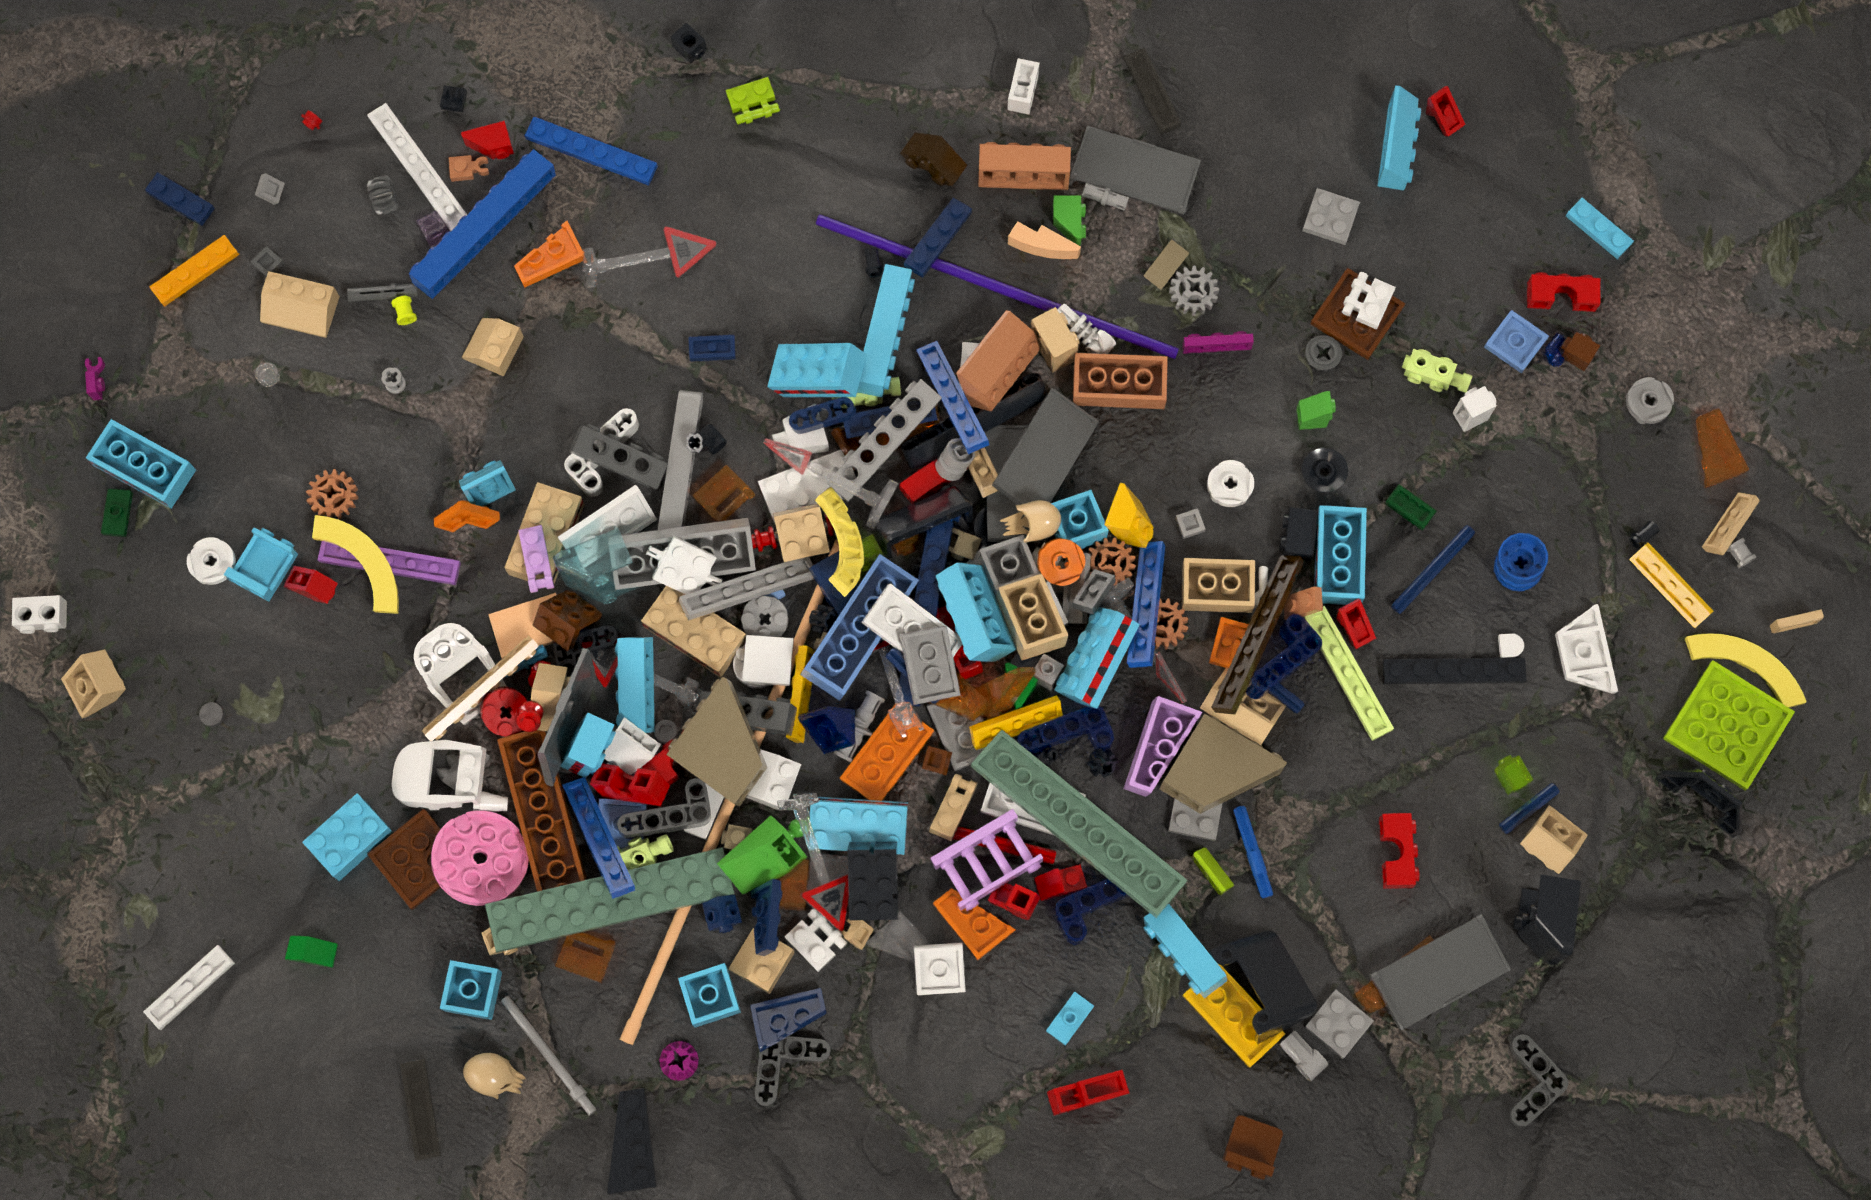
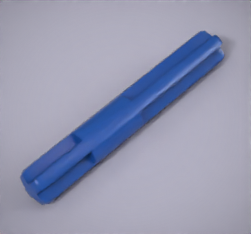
M1236 807L1233 812L1261 898L1271 897L1273 891L1246 807Z

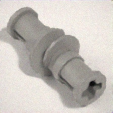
M868 690L865 692L867 695L863 703L856 711V716H847L851 724H844L849 729L843 735L844 738L837 751H833L834 754L849 762L853 761L851 758L858 745L860 746L863 736H871L873 734L868 729V726L873 722L874 715L880 704L885 702L883 698Z

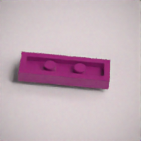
M1244 331L1233 333V335L1213 333L1210 336L1191 334L1184 337L1182 344L1183 354L1251 350L1254 343L1253 333L1247 334Z

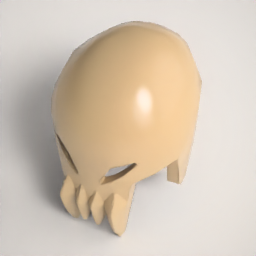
M1036 500L1017 505L1016 508L1020 512L1000 520V522H1007L1004 525H1008L1005 529L1009 530L1003 536L1026 534L1027 537L1023 541L1027 543L1043 540L1055 534L1061 524V514L1050 502Z
M494 1053L475 1055L466 1062L463 1069L464 1078L470 1088L495 1099H498V1094L504 1091L521 1094L518 1088H522L520 1083H523L522 1080L526 1079L521 1073L513 1069L509 1060Z

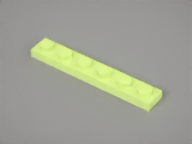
M1323 606V611L1305 616L1303 619L1370 739L1373 741L1393 731L1394 728L1326 607Z

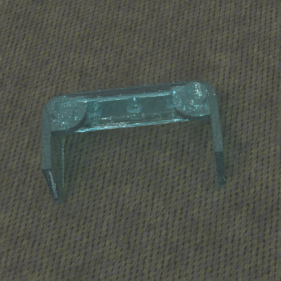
M618 528L565 549L553 556L554 563L565 585L598 602L609 604L614 602L618 596L639 588L615 590L613 571L633 563Z

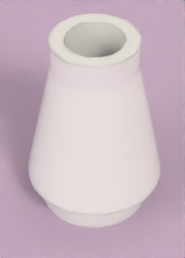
M482 791L480 805L474 804L473 811H507L508 797Z

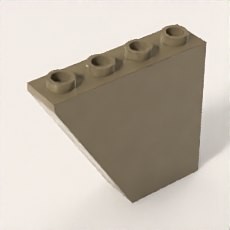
M722 677L721 680L718 679L714 682L710 689L712 692L708 698L703 699L698 704L695 716L685 722L682 728L684 731L679 738H675L668 747L669 752L666 755L730 802L740 807L768 767L732 682Z
M1204 714L1165 777L1160 790L1201 814L1281 774L1287 762L1279 754L1270 753L1262 748V745L1260 746L1259 743L1245 738L1238 730L1223 725L1218 718Z

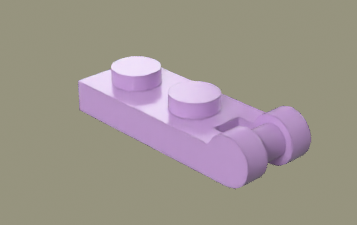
M542 525L518 530L530 592H538V589L545 587L547 589L554 588ZM544 573V578L536 580L535 575Z

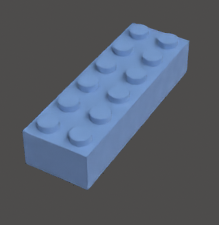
M879 554L800 675L840 701L881 639L879 635L861 622L888 584H892L906 596H909L919 580Z

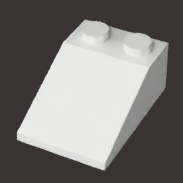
M761 750L768 768L746 798L776 810L785 809L801 764L780 755Z

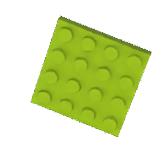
M1712 660L1663 739L1746 791L1795 711Z

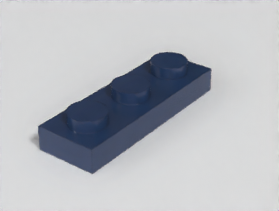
M158 172L145 189V192L201 226H203L215 209L209 202Z

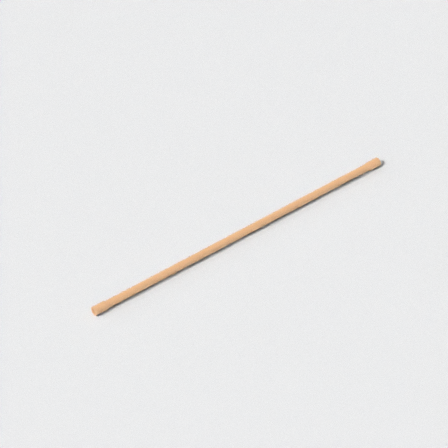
M838 540L834 541L828 557L839 551ZM818 584L794 637L791 674L795 667V655L798 653L799 645L804 646L812 627L809 623L811 611L818 609V605L822 604L825 597ZM774 685L768 700L776 701V698H781L786 686ZM773 709L767 711L765 715L766 719H769L772 716ZM754 731L753 734L760 748L766 732ZM726 798L702 852L714 850L718 846L723 830L735 806ZM691 906L676 910L632 1015L628 1019L619 1040L631 1045L634 1044L641 1028L643 1017Z

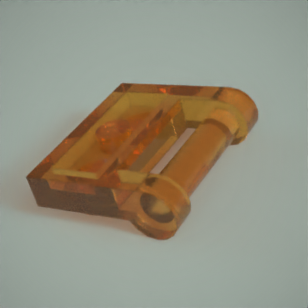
M725 465L693 495V498L716 522L726 521L745 501L751 500L755 493ZM739 488L742 493L719 513L715 508Z
M584 932L568 935L555 967L602 983L615 949L616 941L611 939L606 941ZM574 940L604 950L603 956L601 957L573 947Z

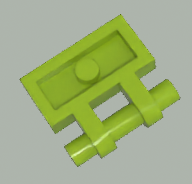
M768 77L726 90L732 112L742 111L743 113L735 116L737 125L745 122L749 124L754 119L764 116L768 118L773 113L780 111L778 103L768 104V102L775 100ZM758 105H761V107H762V108H759V109H756V110H752V111L749 110V108H752V107H755V106H758Z

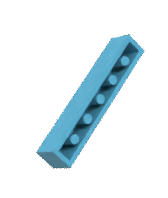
M885 264L863 351L867 355L858 393L883 397L884 389L889 390L891 376H888L889 369L894 370L896 361L893 352L899 349L901 337H898V332L904 329L906 318L902 316L904 311L908 312L910 298H907L908 292H913L915 279L911 278L912 269Z

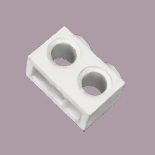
M1017 59L1008 98V110L1030 114L1039 76L1040 63Z
M60 595L13 598L12 626L18 629L20 633L32 634L35 633V630L57 632L58 629L66 628L67 601ZM55 610L54 617L47 619L48 613ZM32 612L31 617L24 621L25 614Z

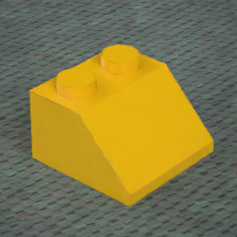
M1120 483L1104 525L1120 542L1124 541L1127 545L1146 548L1148 542L1152 539L1154 527L1140 500L1124 483Z

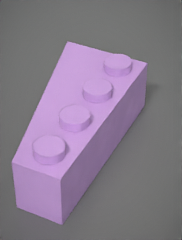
M1157 696L1151 703L1123 789L1144 797L1148 796L1157 785L1202 712Z

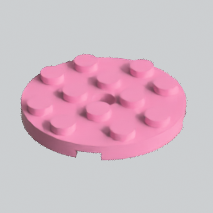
M470 811L448 821L437 834L431 852L432 871L439 886L455 900L474 906H485L488 903L504 900L513 894L522 883L529 862L524 839L517 826L504 816L490 811ZM479 852L485 854L486 862L477 864L473 859L474 854Z

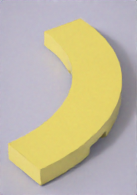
M829 487L815 501L829 518L838 539L839 562L836 571L829 578V581L845 597L860 579L861 568L864 565L863 544L856 522H852L847 513V506L834 489Z
M315 515L312 538L346 549L364 567L372 585L374 597L373 611L398 614L399 597L397 584L392 568L379 547L367 535L352 525L334 518Z
M1698 634L1685 638L1692 660L1713 658L1737 662V664L1761 676L1767 682L1766 684L1772 690L1777 700L1788 708L1806 703L1800 686L1789 670L1777 658L1758 645L1724 634Z

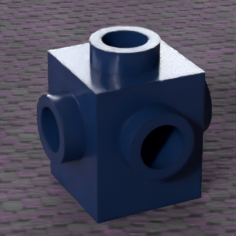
M735 895L717 896L702 903L709 931L719 930L720 934L734 930L733 926L742 923Z

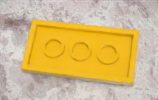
M1218 964L1227 975V982L1206 998H1203L1200 993L1196 995L1191 988L1182 996L1250 1068L1285 1033L1282 1031L1260 1044L1256 1043V1032L1252 1021L1254 1015L1263 1009L1222 965Z

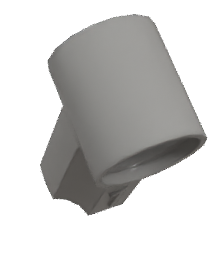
M1293 1031L1279 1044L1296 1063L1300 1073L1309 1081H1312L1329 1065L1326 1059L1316 1049H1312L1296 1031Z

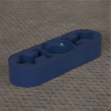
M841 397L793 412L789 418V424L795 433L804 434L850 420L854 417L856 408L851 399ZM843 405L848 407L846 413L842 412ZM831 408H834L835 410V417L833 415ZM822 410L827 411L829 415L826 420L819 421L816 419L818 412ZM811 414L814 423L810 422V417L808 415ZM799 418L803 419V426L801 427L797 424Z

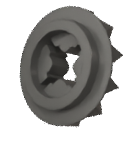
M1320 335L1314 337L1306 346L1305 358H1307L1309 366L1315 367L1317 371H1328L1336 367L1341 360V346L1330 336ZM1329 349L1327 359L1324 356L1317 359L1320 353L1319 350L1325 351Z

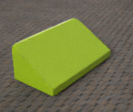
M1202 848L1193 854L1192 860L1219 895L1224 894L1233 887V882L1206 848Z

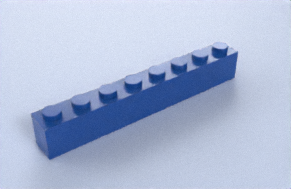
M534 149L529 154H525L519 164L514 169H510L505 174L504 179L498 185H494L488 195L483 200H479L474 205L473 210L467 216H463L452 231L445 233L442 241L436 247L434 246L429 249L426 257L421 262L413 265L409 273L412 283L433 299L556 176L554 165Z

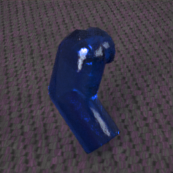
M1559 333L1554 335L1545 348L1547 361L1553 367L1560 366L1564 362V357H1561L1559 348L1566 339Z

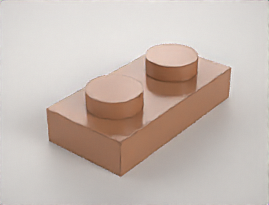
M1314 586L1289 595L1284 606L1285 620L1293 621L1323 611L1322 588Z

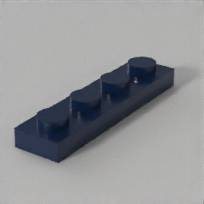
M953 198L905 260L904 267L912 269L913 273L923 278L971 215L972 208Z
M918 400L907 402V407L911 411H917L920 408V403ZM890 406L855 413L852 419L843 422L846 438L851 439L864 436L867 432L871 434L876 429L874 426L876 421L882 415L887 417L891 413ZM935 407L919 424L938 420ZM896 416L891 420L895 428H902L905 425L904 419L900 416Z

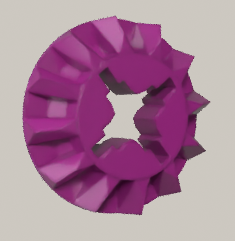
M683 1041L670 1043L662 1050L659 1061L662 1072L668 1078L681 1081L688 1079L695 1073L699 1058L692 1045ZM675 1051L680 1057L689 1056L683 1061L684 1070L677 1064L669 1066L675 1060Z

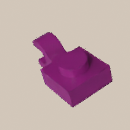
M98 357V364L92 366V362L88 358L85 360L87 368L85 372L86 391L93 401L102 400L105 382L99 374L104 370L105 362L101 357Z

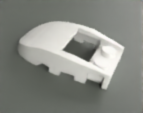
M454 623L443 624L435 628L418 642L414 650L415 665L420 675L424 678L428 686L427 688L446 708L453 702L440 686L442 682L476 657L481 660L488 671L495 666L486 648L467 629ZM501 679V684L498 687L506 686L503 679ZM481 703L474 708L470 707L464 712L465 716L460 720L463 725L468 724V722L480 714Z
M450 740L427 741L407 745L398 754L394 764L392 777L394 796L406 806L429 808V810H439L446 807L459 808L462 807V803L468 802L480 805L486 748ZM434 750L460 751L455 795H429Z

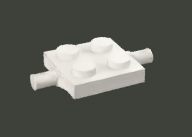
M673 536L668 547L663 552L651 545L646 552V555L658 560V567L652 578L683 594L698 591L705 583L713 586L722 583V579L710 574L716 560V555L676 536Z

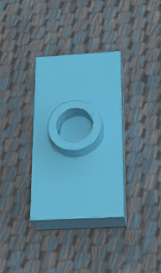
M1074 992L1046 1032L1066 1046L1094 1005Z

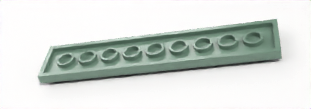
M1003 730L995 736L971 763V767L1155 918L1161 914L1187 883L1188 880Z
M723 847L630 869L628 872L635 885V891L612 899L601 876L485 904L496 953L680 909L704 903L717 896L734 895L731 879L717 865L725 857Z

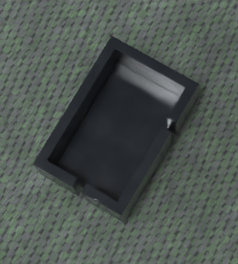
M849 842L847 850L849 921L898 920L897 842H875L874 853H870L871 842Z

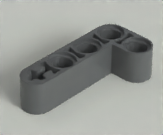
M694 778L687 782L685 788L687 804L622 815L617 823L619 833L624 838L631 839L639 836L643 837L707 825L711 819V809L706 783L699 778ZM693 786H700L703 792L699 796H693L690 793V789ZM697 809H703L707 812V815L704 819L699 820L693 816L694 812ZM673 813H680L683 816V820L675 824L670 821V816ZM650 817L659 819V824L654 828L646 825V821ZM638 819H641L642 830H640L639 825H636L639 824ZM627 821L634 825L631 827V831H627L624 827Z

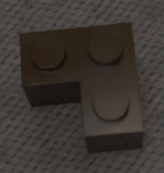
M915 132L900 152L906 159L905 163L910 168L928 171L932 175L931 179L940 186H953L968 166L946 140L939 135Z

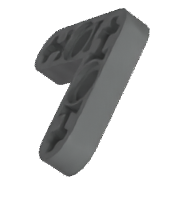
M1521 1034L1511 1040L1510 1050L1539 1083L1509 1111V1120L1517 1127H1524L1530 1124L1568 1087V1079L1532 1038ZM1525 1040L1527 1042L1525 1048L1529 1052L1535 1050L1536 1054L1526 1060L1524 1057L1528 1056L1525 1050L1518 1051L1517 1047L1519 1044L1517 1041L1522 1042ZM1539 1057L1544 1060L1545 1069L1543 1071H1536L1532 1063L1535 1058ZM1550 1068L1553 1070L1550 1073L1551 1077L1554 1079L1560 1078L1561 1080L1559 1083L1560 1089L1558 1087H1551L1553 1081L1549 1076L1545 1077V1079L1542 1078V1075L1546 1074ZM1535 1092H1539L1545 1097V1102L1542 1106H1536L1532 1102V1096ZM1529 1106L1532 1110L1524 1115L1526 1120L1517 1121V1113L1515 1111H1523Z
M788 1036L776 1043L778 1049L773 1050L772 1057H778L777 1061L771 1059L763 1060V1055L767 1057L769 1055L768 1048L762 1052L759 1051L755 1087L756 1101L764 1107L771 1106L776 1102L781 1059L810 1062L826 1061L830 1057L831 1048L825 1040ZM792 1042H800L803 1046L802 1052L799 1055H792L789 1052V1045ZM806 1042L811 1043L810 1048H818V1044H822L823 1049H827V1052L823 1053L820 1058L817 1057L815 1052H809L810 1057H804L807 1051ZM766 1064H773L776 1068L774 1076L770 1078L762 1074V1068ZM760 1080L766 1082L775 1081L774 1086L769 1084V1092L773 1094V1097L768 1098L767 1102H763V1098L759 1097V1094L765 1091V1084L760 1085Z

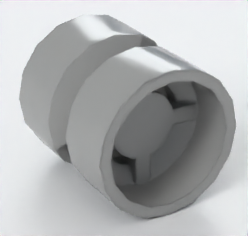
M952 439L948 442L935 463L938 474L949 481L959 480L973 461L975 452L968 454L961 439Z

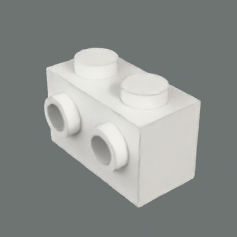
M1485 386L1480 389L1474 387L1467 391L1453 411V415L1464 432L1487 421L1497 406L1495 396L1491 391L1488 392Z

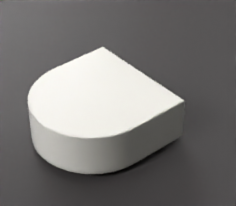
M1516 634L1498 635L1500 658H1516L1522 653L1524 642L1520 636Z

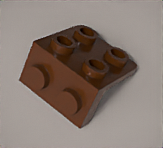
M565 590L540 603L532 626L569 651L574 648L580 630L601 619L602 613L575 592Z
M1242 1115L1237 1116L1222 1162L1228 1163L1227 1168L1241 1172L1242 1169L1250 1171V1176L1260 1180H1265V1177H1272L1275 1169L1273 1164L1283 1136L1282 1130Z

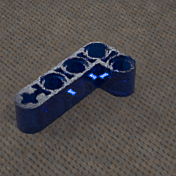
M1293 614L1289 616L1280 627V635L1289 647L1254 673L1246 690L1250 698L1260 699L1311 660L1322 647L1321 637L1301 615ZM1289 625L1294 626L1297 631H1293ZM1305 643L1311 645L1312 649L1306 647ZM1288 656L1293 657L1296 662L1291 661ZM1272 669L1278 671L1279 675L1274 674ZM1262 680L1265 682L1263 685L1257 686Z
M1087 706L1022 731L1018 736L1017 742L1031 754L1088 734L1094 749L1101 747L1106 751L1113 744L1114 734L1103 708L1098 706L1096 709ZM1097 713L1100 716V721L1095 723L1089 721L1088 714ZM1069 721H1074L1078 724V729L1070 731L1066 728L1065 724ZM1051 729L1055 731L1056 737L1047 739L1043 734L1044 731ZM1037 733H1039V739L1035 740ZM1104 734L1109 738V742L1107 744H1100L1096 737ZM1025 738H1027L1029 741H1033L1031 747H1028L1027 744H1023Z
M1106 879L1059 900L1055 907V917L1067 942L1077 945L1084 941L1087 928L1082 916L1126 898L1128 895L1125 892H1121V889L1109 879ZM1113 886L1116 890V895L1112 897L1106 896L1103 888ZM1085 895H1090L1094 899V904L1089 907L1085 906L1081 902V898ZM1069 905L1072 908V914L1063 916L1059 912L1060 906ZM1079 927L1082 930V936L1079 938L1071 937L1069 929Z

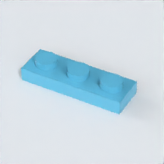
M1583 198L1566 214L1568 219L1617 260L1634 242V240Z

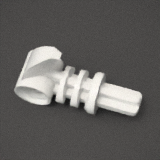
M1066 304L1058 308V312H1062L1065 315L1068 325L1071 327L1069 329L1070 332H1076L1078 339L1082 337L1084 345L1086 343L1089 344L1086 347L1088 353L1108 354L1116 345V341L1103 330L1098 331L1096 327L1092 329L1091 326L1093 324L1090 321L1088 323L1085 322L1087 318L1084 314L1079 317Z

